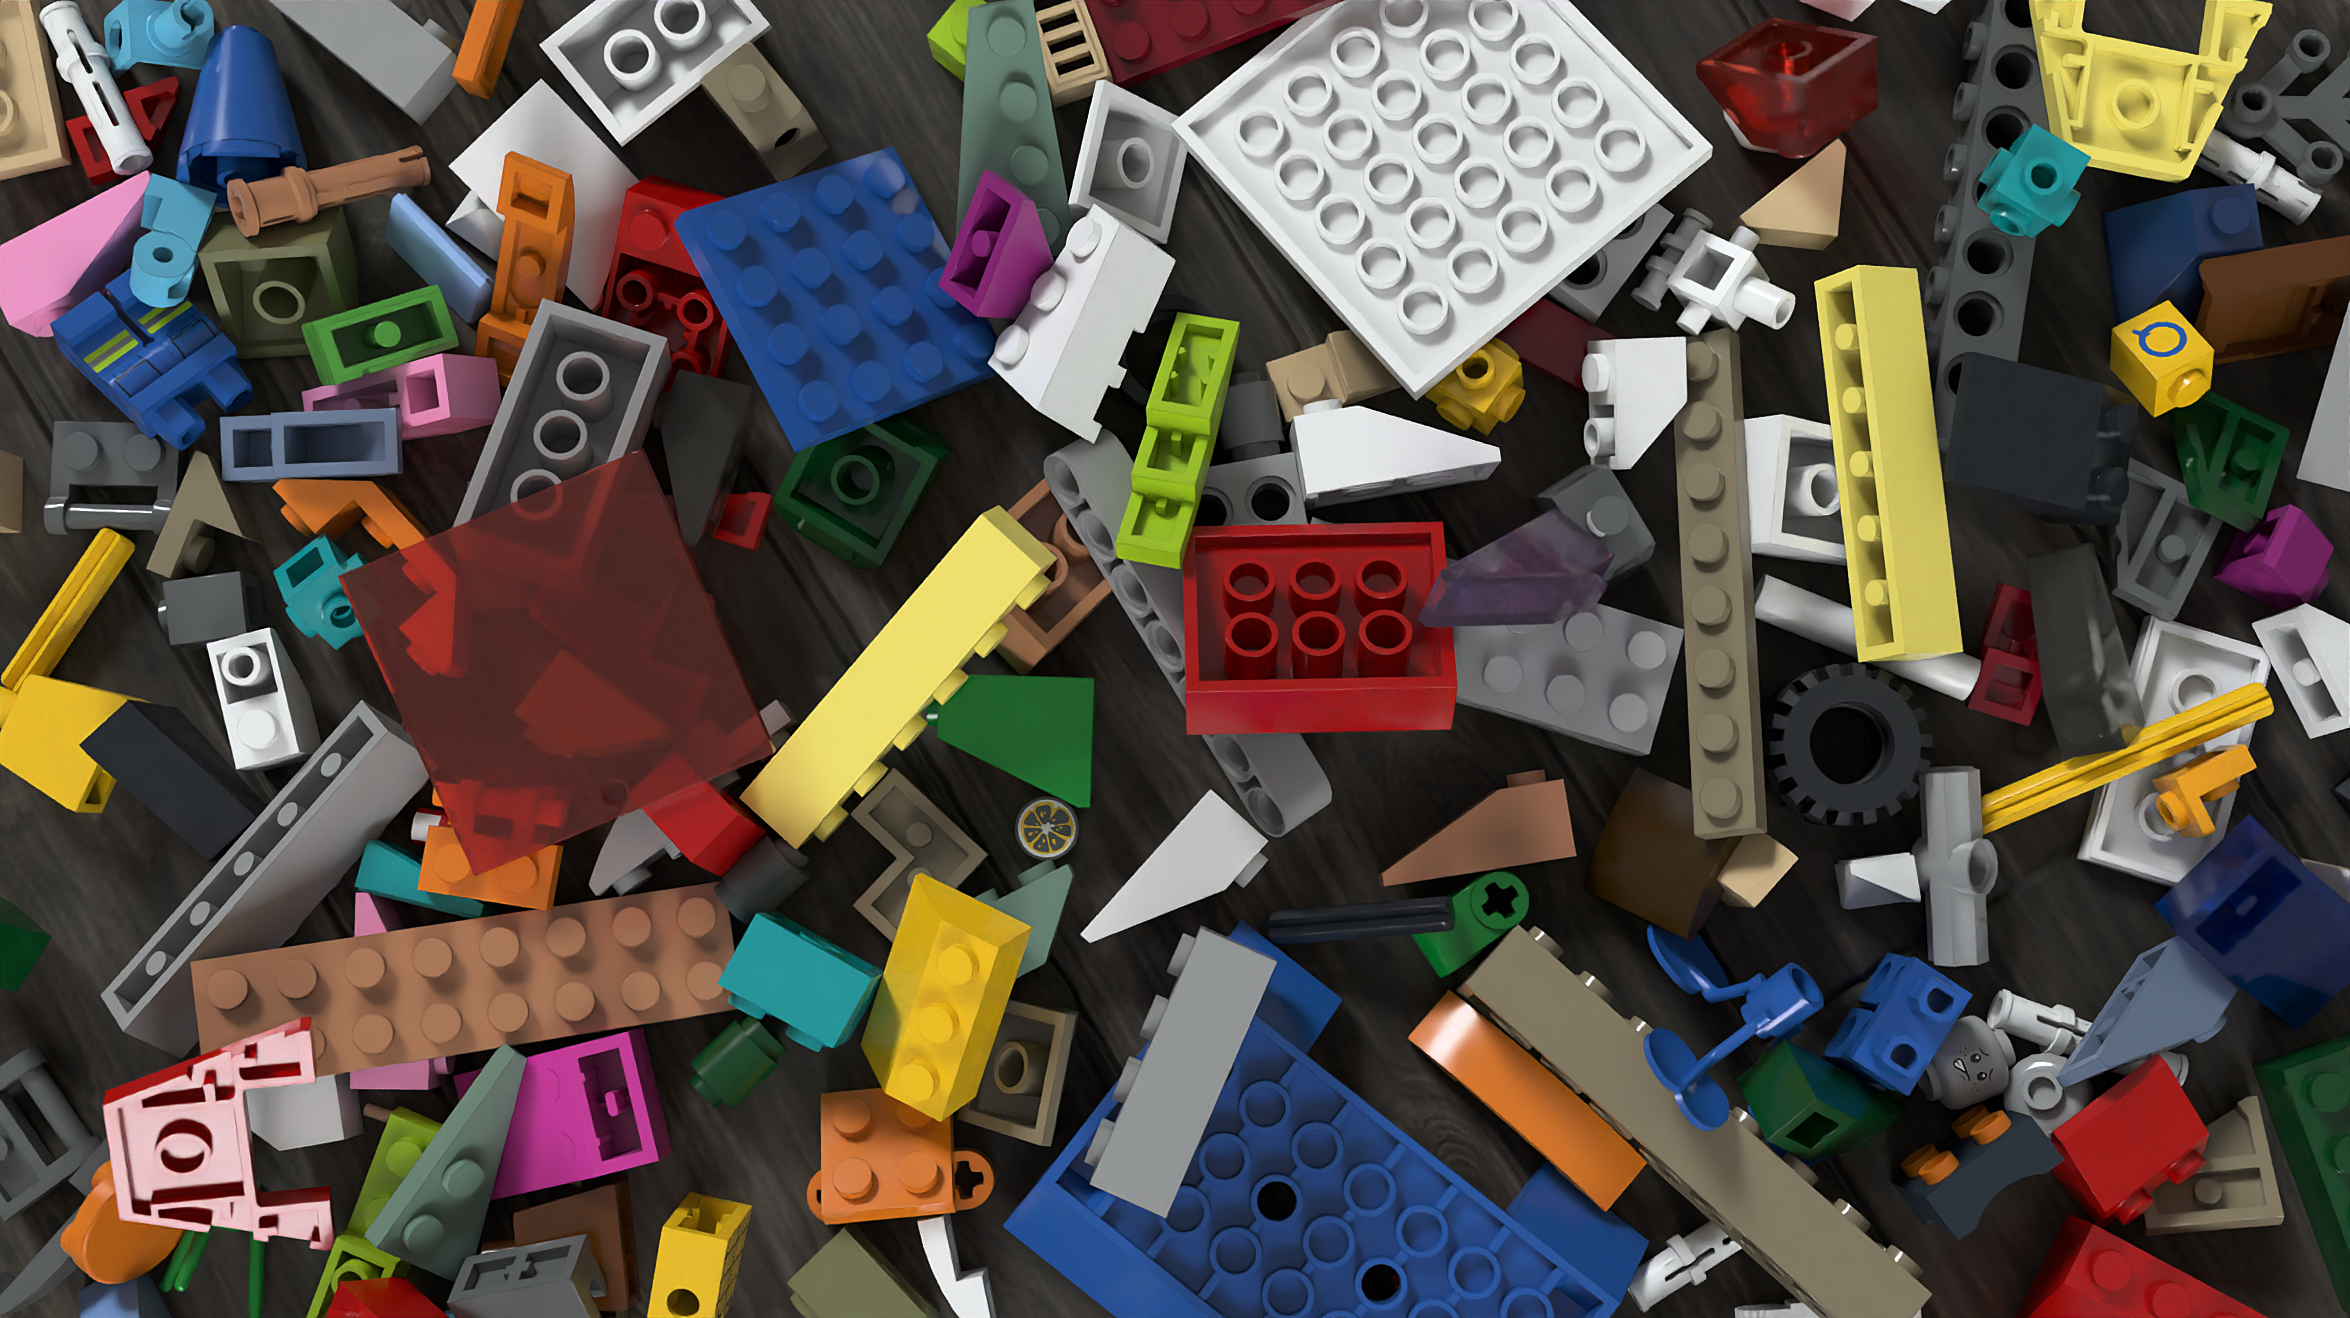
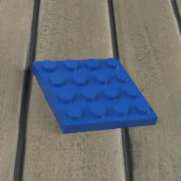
M894 146L682 212L673 224L795 453L999 375L988 364V361L994 354L998 337L987 317L974 315L938 286L951 251Z

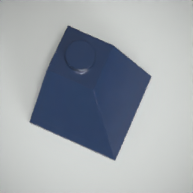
M2254 183L2189 190L2109 211L2101 215L2116 326L2169 300L2184 318L2195 327L2205 295V290L2202 286L2203 281L2198 271L2203 260L2263 249Z

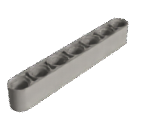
M1101 428L1094 444L1081 437L1047 456L1044 461L1045 478L1053 495L1186 709L1183 564L1181 569L1117 558L1115 541L1132 492L1131 472L1134 462L1119 439L1109 430ZM1300 733L1202 735L1257 825L1267 834L1273 837H1282L1331 802L1332 791L1330 783Z

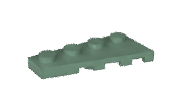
M1003 0L969 6L956 239L984 170H990L997 173L1034 201L1052 256L1060 255L1066 246L1067 236L1073 224L1068 206L1069 201L1033 0Z

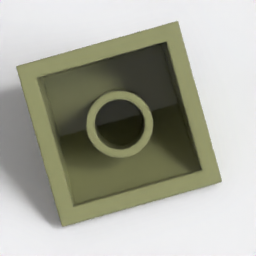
M342 205L318 210L317 216L308 223L298 224L293 219L260 227L258 235L245 237L240 232L231 211L214 213L197 253L224 334L236 346L238 359L311 355L302 333L301 325L359 307L357 257Z

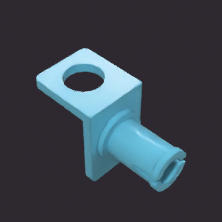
M123 0L104 19L105 49L111 59L109 71L112 77L119 78L137 62L201 70L208 42L214 36V16L206 0H174L173 3L157 0ZM120 30H122V44L119 50Z

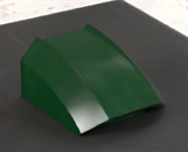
M901 412L799 451L777 491L772 505L792 530L854 568L880 570L923 504L953 449L939 432L927 428Z

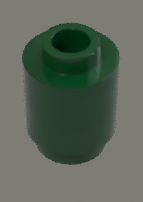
M750 1015L742 1022L735 1019L690 1062L697 1072L690 1080V1083L714 1108L717 1109L725 1101L735 1109L780 1066L777 1059L788 1049L761 1019Z

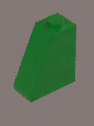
M967 674L969 676L968 679L944 705H941L934 699L927 707V726H937L938 739L1078 808L1092 809L1097 684L1095 678Z

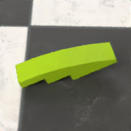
M1177 312L1146 406L1147 426L1131 472L1132 492L1115 541L1117 558L1181 569L1213 454L1238 343L1240 322Z

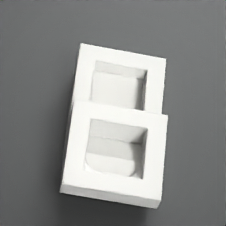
M950 1213L921 1216L917 1223L923 1247L936 1280L959 1318H997L987 1266L961 1271Z

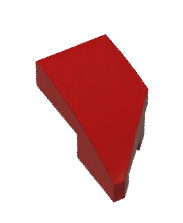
M176 75L123 92L127 101L126 104L146 146L152 152L153 161L151 164H153L182 91ZM106 108L105 110L113 126H117L109 109ZM88 115L65 121L92 186L123 176L115 173L111 160Z

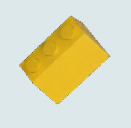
M919 873L914 877L863 1035L861 1047L884 1093L941 1122L976 1097L1033 927L923 873Z

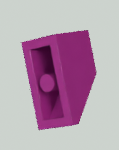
M983 171L938 284L941 289L978 317L1017 319L1030 300L1035 282L1042 274L1049 271L1054 264L1034 201L994 171Z
M2290 504L2265 512L2262 520L2250 533L2236 528L2212 577L2283 611L2304 603H2311L2319 597L2330 577V569L2325 566L2334 547L2303 510Z

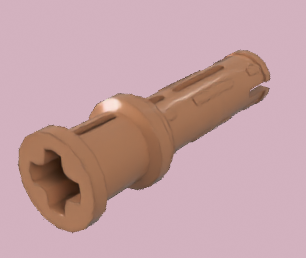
M414 145L396 152L306 172L303 168L289 166L282 168L280 176L250 183H245L240 178L229 180L227 183V195L237 227L245 237L258 235L260 227L293 219L298 224L311 222L312 218L317 216L318 210L402 189L429 185L431 180L430 168L426 157L417 160V157L423 155V150L418 145Z

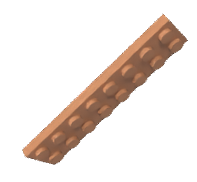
M719 882L555 906L549 911L535 909L192 961L190 965L201 1055L298 1018L312 1017L317 1061L316 1078L498 1049L503 1043L509 1046H516L739 1010L727 1001L732 992L717 984L735 952L729 910L721 902L714 890V887Z

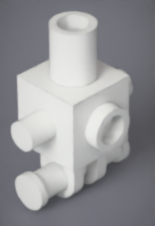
M1687 208L1683 213L1684 219L1675 233H1666L1660 241V246L1665 252L1662 257L1652 255L1645 265L1649 273L1640 287L1635 288L1631 293V296L1641 305L1650 310L1658 311L1662 305L1661 299L1668 288H1670L1685 308L1676 324L1694 336H1698L1708 320L1722 327H1729L1736 333L1746 316L1773 329H1780L1789 320L1795 306L1794 294L1768 283L1770 281L1769 277L1752 253L1760 241L1757 234L1748 228L1738 226L1730 240L1726 241L1708 233L1713 227V222L1702 213L1691 208Z

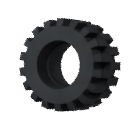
M1837 663L1824 666L1796 676L1792 682L1782 685L1773 693L1775 700L1771 704L1764 705L1761 711V719L1764 720L1762 726L1764 771L1769 780L1765 783V789L1769 795H1778L1783 800L1780 807L1791 815L1800 814L1804 816L1805 822L1815 825H1831V827L1870 824L1877 822V818L1892 816L1901 810L1902 807L1899 803L1905 799H1913L1921 788L1914 783L1917 776L1928 774L1931 761L1922 759L1923 748L1933 747L1932 733L1922 734L1919 722L1928 719L1923 706L1912 708L1908 702V699L1914 693L1905 684L1894 686L1890 683L1892 674L1882 669L1869 671L1866 670V664L1849 663L1840 666ZM1831 708H1842L1853 713L1863 722L1871 738L1872 753L1870 762L1862 776L1853 783L1838 784L1830 780L1818 769L1812 758L1810 750L1812 728L1819 716Z

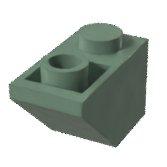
M1052 859L1046 860L1017 876L1022 885L1020 889L999 898L996 890L993 888L974 898L1033 927L1016 978L1049 961L1076 876L1070 864L1057 869Z

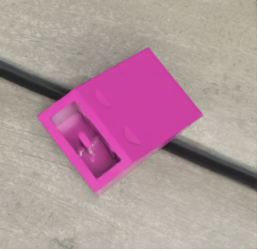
M643 1027L526 1057L525 1069L490 1200L598 1177L659 1161L673 1153ZM483 1068L453 1076L459 1102Z

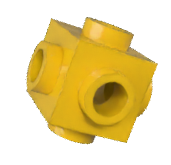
M1493 337L1427 391L1425 397L1438 405L1436 407L1438 413L1455 427L1467 430L1472 426L1488 436L1499 420L1506 423L1514 416L1525 397L1526 391L1522 389L1524 384L1519 356L1509 345Z

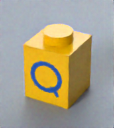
M2169 300L2112 328L2110 369L2154 418L2175 407L2189 406L2202 397L2206 391L2210 390L2214 349Z

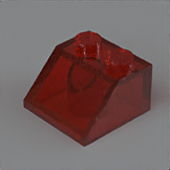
M1768 17L1696 62V75L1751 145L1777 150L1779 155L1786 158H1804L1814 154L1818 148L1840 133L1848 131L1856 122L1878 108V36Z

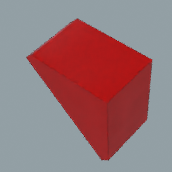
M676 747L629 793L631 799L690 862L719 877H722L767 832L756 819Z

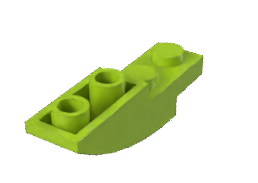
M399 1106L390 1113L348 1227L335 1240L306 1318H326L340 1282L399 1276L406 1278L411 1263L377 1249L364 1234L443 1124L402 1106Z

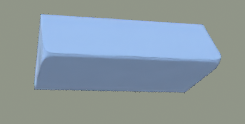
M398 193L392 199L385 230L387 243L429 286L438 284L445 302L466 323H474L491 307L495 282L420 206L405 193L403 195Z

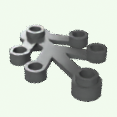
M2307 29L2300 31L2293 38L2285 50L2284 57L2260 80L2241 78L2231 83L2221 103V106L2224 108L2216 123L2225 135L2235 140L2246 141L2261 137L2296 166L2297 173L2303 181L2311 185L2320 186L2328 183L2341 169L2343 156L2350 161V98H2343L2350 92V49L2347 52V59L2307 97L2280 96L2301 73L2309 74L2315 72L2330 54L2331 45L2328 38L2319 31ZM2300 47L2309 48L2315 57L2305 55ZM2243 103L2252 106L2256 111L2250 110ZM2287 123L2306 124L2325 141L2309 144ZM2312 157L2324 161L2328 169L2317 167L2313 163Z

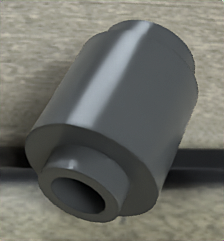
M1243 372L1230 376L1218 430L1223 454L1230 455L1231 463L1281 454L1279 445L1285 442L1274 382L1261 381L1259 372Z
M767 830L722 876L723 879L714 887V890L725 907L737 919L749 925L756 913L773 912L811 878L805 866L811 861V857L803 845L796 850L783 837H779L772 831Z

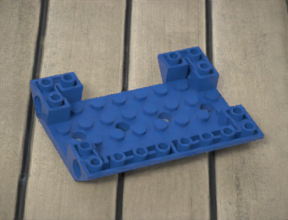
M1243 920L1237 924L1228 938L1273 957L1277 963L1167 1217L1164 1218L1090 1185L1095 1167L1085 1163L1084 1160L1102 1118L1115 1123L1123 1103L1111 1099L1119 1081L1118 1079L1002 1225L1116 1318H1610L1621 1304L1649 1244L1646 1238L1609 1209L1603 1212L1555 1170V1167L1546 1159L1506 1209L1508 1212L1506 1213L1320 1066L1307 1053L1343 999ZM1150 1040L1135 1057L1136 1059L1142 1061ZM1273 1181L1288 1184L1295 1192L1296 1197L1293 1209L1287 1215L1280 1218H1272L1265 1215L1257 1205L1259 1191L1264 1185ZM1374 1265H1388L1395 1269L1399 1275L1398 1289L1388 1299H1371L1362 1290V1278L1365 1272Z

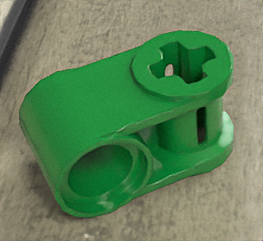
M1504 869L1487 870L1453 893L1449 892L1444 895L1453 900L1456 916L1453 930L1411 934V937L1439 978H1442L1466 964L1481 953L1489 943L1516 926L1527 913L1529 894L1525 885L1512 872ZM1495 882L1501 889L1512 885L1515 893L1508 899L1512 909L1504 915L1496 908L1490 909L1487 912L1482 909L1481 905L1489 899L1484 889L1491 883Z

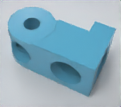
M152 173L144 194L141 227L151 229V232L140 237L134 245L129 283L132 293L141 302L153 307L165 308L175 306L184 300L200 262L197 252L215 213L217 193Z

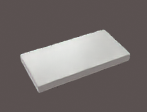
M2154 615L2145 616L2109 743L2247 684L2262 683L2265 687L2271 662L2264 648L2175 621L2166 622ZM2256 721L2097 787L2077 859L2194 895L2208 896L2237 790L2219 799L2203 803L2216 829L2214 833L2204 838L2182 837L2178 831L2171 830L2161 818L2155 803V798L2159 796V793L2151 779L2221 745L2245 744L2248 749ZM2239 776V777L2236 778L2237 781H2238V783H2239V781H2240V777H2241V776Z

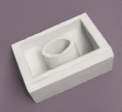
M1096 80L1068 202L1073 226L1078 220L1086 216L1093 204H1096L1151 242L1167 244L1188 151L1181 141L1174 136L1170 125L1179 118L1178 116L1106 80Z

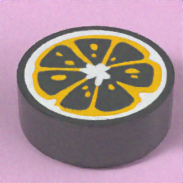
M1039 797L1028 802L1019 812L1015 822L1016 839L1023 851L1033 858L1045 861L1049 859L1056 860L1067 855L1077 843L1080 832L1079 820L1075 811L1066 802L1055 797Z

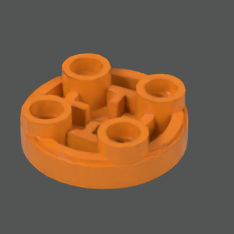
M111 1160L100 1166L93 1175L91 1182L93 1190L84 1200L74 1221L66 1227L60 1238V1246L63 1251L71 1256L75 1264L91 1278L103 1284H120L144 1275L163 1261L177 1246L185 1229L121 1220L119 1218Z

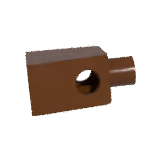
M628 1177L612 1180L527 1206L514 1213L515 1237L486 1240L482 1244L481 1254L587 1234L592 1243L590 1249L603 1273L607 1286L606 1296L594 1298L591 1295L594 1303L597 1304L598 1310L626 1311L641 1300Z

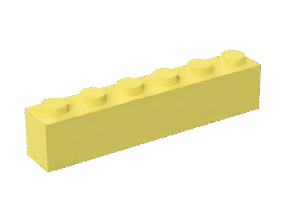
M1857 265L1815 281L1814 285L1858 662L1917 661L1963 652L1917 269Z
M1000 505L982 513L739 798L796 850L814 836L824 842L849 815L841 806L850 795L856 791L863 797L887 772L888 768L881 760L895 745L898 749L904 751L928 725V722L921 714L931 702L936 699L941 705H944L965 683L969 676L961 668L972 655L977 652L982 658H985L1006 636L1010 629L1002 621L1018 604L1026 611L1048 588L1052 581L1044 573L1057 557Z

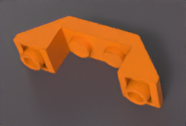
M283 478L272 487L287 503L280 509L281 513L306 537H309L313 532L317 535L325 533L331 540L336 541L367 513L361 520L362 525L385 548L388 549L395 544L410 560L403 566L409 577L430 595L436 589L438 590V593L401 626L414 641L408 647V651L424 669L434 676L441 671L443 674L462 678L470 670L473 609L470 604L461 566L391 490L373 481Z

